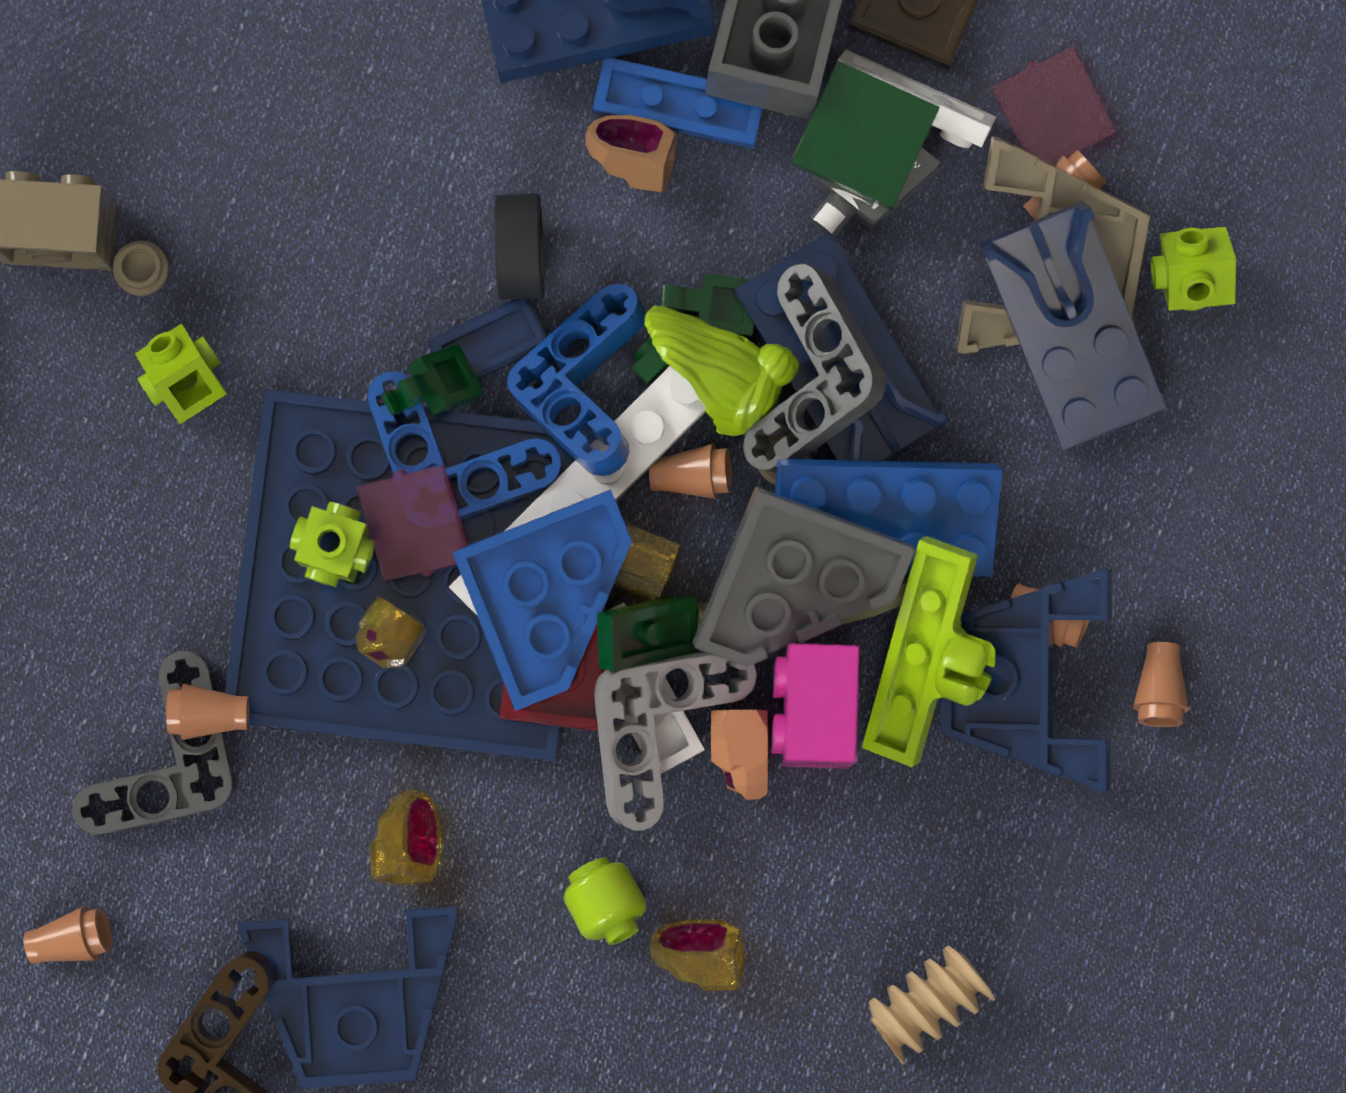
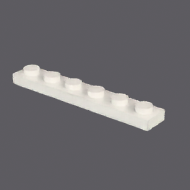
M669 366L614 421L629 444L630 453L627 462L622 468L610 475L596 476L586 471L575 460L505 531L610 489L617 501L705 413V407L691 384ZM598 439L591 444L593 450L598 449L601 452L606 451L610 446L602 444ZM460 575L449 588L476 614L463 578Z

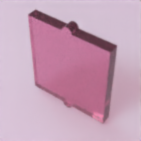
M1074 47L1039 64L1031 61L1028 63L1025 71L991 88L1020 147L1051 164L1057 163L1063 155L1066 158L1070 157L1076 150L1081 153L1082 150L1116 134V130Z
M445 465L411 473L400 469L391 478L356 487L371 538L376 541L375 552L384 581L420 572L423 576H430L437 568L457 564L452 552L468 546Z

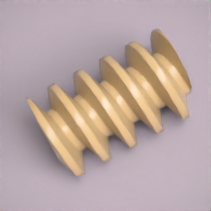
M950 946L942 949L946 967H942L932 959L924 962L928 978L926 981L913 972L905 975L909 993L906 994L895 985L889 986L887 988L891 1003L889 1007L876 998L868 1001L872 1014L871 1021L902 1065L905 1064L902 1045L906 1044L917 1053L924 1050L920 1036L922 1031L936 1040L942 1038L939 1019L943 1018L955 1027L961 1024L957 1010L959 1005H962L973 1014L979 1012L976 993L980 992L990 1000H995L990 989L964 954L962 955Z

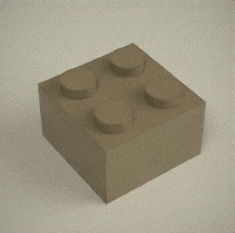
M23 171L5 172V179H0V262L9 265L113 271L118 205L101 185H95V178L89 176L62 175L61 183L39 182V175Z

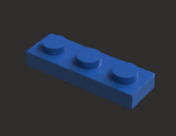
M608 58L603 60L592 112L595 115L604 117L609 115H633L656 120L677 133L754 149L763 108L706 95L707 79Z

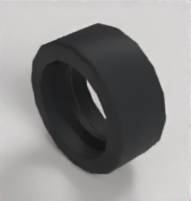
M537 193L496 195L494 202V242L498 296L501 300L543 298L545 271L541 197Z

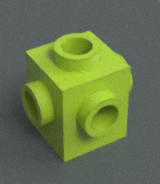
M1226 226L1206 229L1185 228L1177 232L1160 233V256H1151L1150 260L1151 279L1154 290L1163 289L1169 311L1181 309L1199 310L1203 307L1235 304L1236 257Z
M182 323L169 332L155 336L147 346L135 353L145 371L143 375L137 378L140 385L155 406L164 401L179 424H182L227 395L213 371L214 368L221 364L218 357L204 336L193 341Z
M329 502L326 511L312 506L308 519L301 516L298 518L291 537L290 549L297 551L294 561L300 566L307 568L304 575L305 578L337 587L339 579L354 583L358 571L364 573L367 571L376 541L369 539L372 530L367 524L359 522L360 511ZM327 532H335L340 537V545L333 552H325L320 547L322 537Z

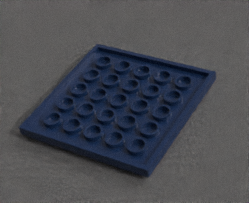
M265 389L225 693L235 696H249V725L556 762L560 734L559 726L499 718L504 681L478 616L449 588L461 575L452 552L504 532L544 491L440 528L429 529L421 527L411 519L406 511L368 401ZM425 408L446 468L535 438L547 440L555 446L561 457V474L575 461L535 421L445 411L433 415L430 409ZM403 411L394 415L397 424H387L386 429L388 434H390L402 425L420 423V418L416 414L408 420ZM593 432L587 437L590 445L596 440ZM418 435L405 436L397 445V458L403 464L409 466L418 465L423 462L428 453L426 440ZM533 450L527 453L528 463L515 469L511 467V458L501 460L499 463L508 475L509 491L521 487L515 476L532 472L536 480L546 477L545 467L552 464L551 457L541 458L538 451ZM478 469L468 479V490L475 498L489 499L499 489V477L491 469ZM458 476L446 481L452 491L445 494L436 495L431 488L422 490L423 500L415 504L416 511L426 510L430 517H436L440 514L439 505L454 498L457 503V510L467 507L468 504L459 492ZM329 502L360 511L359 522L367 524L372 530L369 539L376 541L367 571L365 573L358 571L354 583L339 579L337 587L305 578L304 575L307 568L300 566L294 561L297 551L290 549L291 537L298 518L301 516L308 519L312 506L326 511ZM335 532L325 533L320 543L321 549L325 552L335 551L340 545V537Z

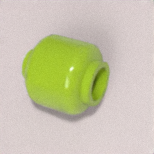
M602 857L581 866L569 875L568 879L571 884L564 893V902L580 933L586 939L601 940L606 938L609 945H615L630 938L639 931L636 921L645 913L647 902L630 869L624 863H610L607 857Z

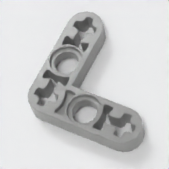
M699 652L615 672L605 670L599 676L595 684L594 699L606 804L609 815L616 823L631 830L643 831L651 828L659 821L662 815L664 799L654 715L731 703L744 699L752 692L756 683L754 664L746 667L708 652ZM726 662L729 666L738 668V677L730 679V688H728V685L716 681L704 682L702 673L713 675L725 672ZM681 668L687 674L688 688L680 698L671 700L664 694L663 680L671 670ZM620 679L625 684L634 687V694L625 697V710L627 715L638 717V723L619 722L613 725L614 718L625 719L622 703L611 698L612 691L620 689ZM636 733L641 740L642 751L634 762L622 764L617 758L616 745L623 735ZM644 772V778L633 777L636 794L646 798V805L638 807L637 817H635L633 813L624 810V803L633 800L632 783L624 779L620 780L619 775H638Z

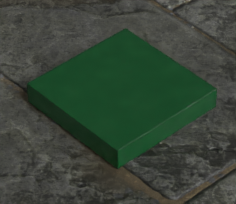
M838 61L791 160V165L892 211L940 107Z

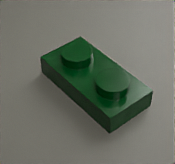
M678 594L597 613L599 668L615 672L698 652V649L693 645V640L698 630L697 597Z

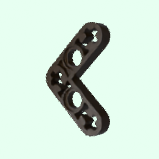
M245 951L231 959L221 969L161 1054L157 1063V1073L161 1083L171 1093H201L198 1088L206 1082L204 1080L212 1072L218 1078L206 1089L205 1093H217L219 1088L224 1086L234 1087L240 1093H269L224 1059L274 987L276 972L273 964L266 956L254 951ZM250 967L257 973L253 981L258 987H250L236 1002L228 997V995L235 990L241 981L242 976L237 971L243 972ZM211 1008L219 1009L228 1016L230 1031L227 1036L215 1037L207 1032L203 1025V1015L206 1010ZM188 1055L194 1060L191 1067L194 1073L191 1072L184 1078L177 1073L180 1067L178 1060Z

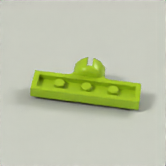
M928 536L919 540L862 744L863 749L909 767H914L920 763L938 699L946 698L968 706L973 704L974 701L981 699L987 690L992 676L983 670L986 665L995 668V648L990 642L967 634L961 627V615L977 562V554Z

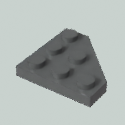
M755 486L694 637L693 645L697 649L746 667L768 658L767 654L797 641L802 643L842 625L841 621L872 608L874 611L894 602L916 549L910 543Z

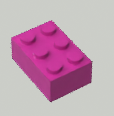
M789 644L785 657H776L773 698H784L783 715H775L772 721L771 754H782V767L849 769L855 763L859 646Z

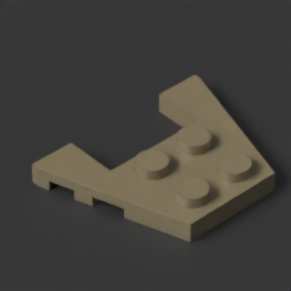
M992 136L983 184L985 190L1040 197L1036 220L1080 201L1088 204L1095 216V219H1092L1132 318L1150 215L1146 211L1000 137ZM963 300L955 346L957 353L979 352L978 349L1004 344L1006 347L1019 345L1004 305Z

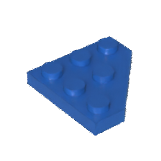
M611 489L452 552L515 711L567 691L571 685L596 627L597 613L602 612L632 543Z

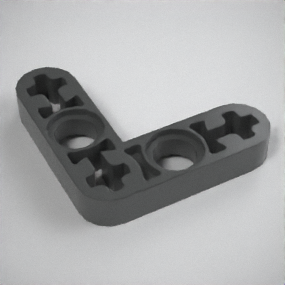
M796 264L788 268L781 275L777 295L783 310L819 376L757 421L747 431L743 449L745 457L753 467L759 470L776 472L777 459H804L872 409L882 399L886 390V378L883 369L833 279L826 271L806 264ZM804 280L814 284L808 290V295L813 304L799 299V296L804 292L802 285ZM815 306L822 307V308H826V309L817 312ZM836 321L841 327L842 339L835 350L826 352L821 344V334L827 324ZM846 362L848 368L836 364ZM850 370L865 376L859 383L862 391L860 394L852 393L849 390L855 384ZM818 399L824 406L825 418L817 429L811 431L805 425L804 412L810 402ZM792 432L798 438L787 437V435ZM769 436L783 438L774 446L775 457L765 454V451L771 446L768 439Z
M177 651L170 654L162 662L159 669V684L165 712L169 689H182V685L172 684L171 675L179 672V663L182 661H186L190 668L199 669L200 677L192 680V686L216 691L209 664L200 655L190 651ZM225 732L212 734L210 740L200 747L188 745L181 739V734H170L177 766L93 784L83 788L76 795L72 805V815L76 824L87 833L108 835L214 811L224 807L232 799L235 791V778ZM218 749L219 760L207 761L211 775L218 778L222 777L223 787L215 790L216 799L208 801L205 794L195 793L194 783H199L203 777L200 763L196 762L188 767L186 756H204ZM151 781L161 782L167 787L169 792L167 807L157 814L146 812L139 803L141 788ZM128 786L127 803L135 817L133 820L125 821L126 810L109 812L105 815L106 824L99 826L96 818L86 817L85 808L93 805L94 795L100 794V798L105 802L123 800L119 788Z

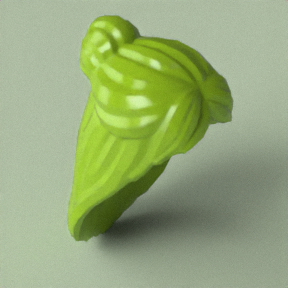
M653 306L645 315L644 325L651 335L652 344L662 360L691 384L696 395L704 405L705 412L713 419L718 434L737 436L747 433L757 421L777 407L782 386L790 383L799 372L800 362L790 349L780 344H766L758 348L754 343L741 335L718 329L697 317L680 313L665 306Z

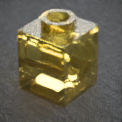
M628 524L627 531L632 543L614 585L653 600L663 597L680 554V544Z

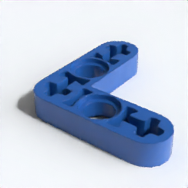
M625 284L609 285L597 292L516 363L507 378L508 389L521 409L586 471L596 476L610 475L621 469L627 462L630 453L629 444L617 424L577 386L637 334L644 325L645 309L634 290ZM616 308L621 311L626 310L621 316H617L614 313L610 314ZM596 324L601 332L604 331L600 336L593 329V326ZM578 339L590 341L588 349L579 357H564L565 349L571 342ZM553 361H556L561 369L558 373L552 365L550 366ZM534 380L538 383H543L536 390L531 386L527 387ZM569 406L581 407L580 415L573 423L565 426L555 424L556 416L564 408ZM591 432L602 444L610 445L606 451L593 450L587 440Z
M396 371L384 372L377 376L370 384L367 394L369 407L404 506L411 519L421 527L429 529L440 528L544 491L561 474L562 463L557 449L547 440L539 438L528 439L446 468L422 402L404 411L408 420L418 414L420 423L405 424L390 434L387 432L386 425L397 424L395 416L390 414L386 405L379 406L378 400L382 399L381 395L386 392L385 386L394 383L396 388H398L397 383L408 378V376ZM407 435L421 436L428 444L427 457L418 465H405L397 458V445ZM537 450L541 458L551 457L552 464L545 467L546 477L536 480L532 472L515 476L521 487L509 491L508 475L499 463L501 460L511 458V467L515 469L528 463L527 453ZM481 468L493 470L497 473L500 480L498 491L489 499L475 498L468 490L467 483L470 475ZM458 476L459 492L468 504L467 507L457 510V503L454 498L439 505L440 514L436 517H430L426 510L416 511L415 504L423 500L422 490L431 488L436 495L445 494L452 491L446 481Z

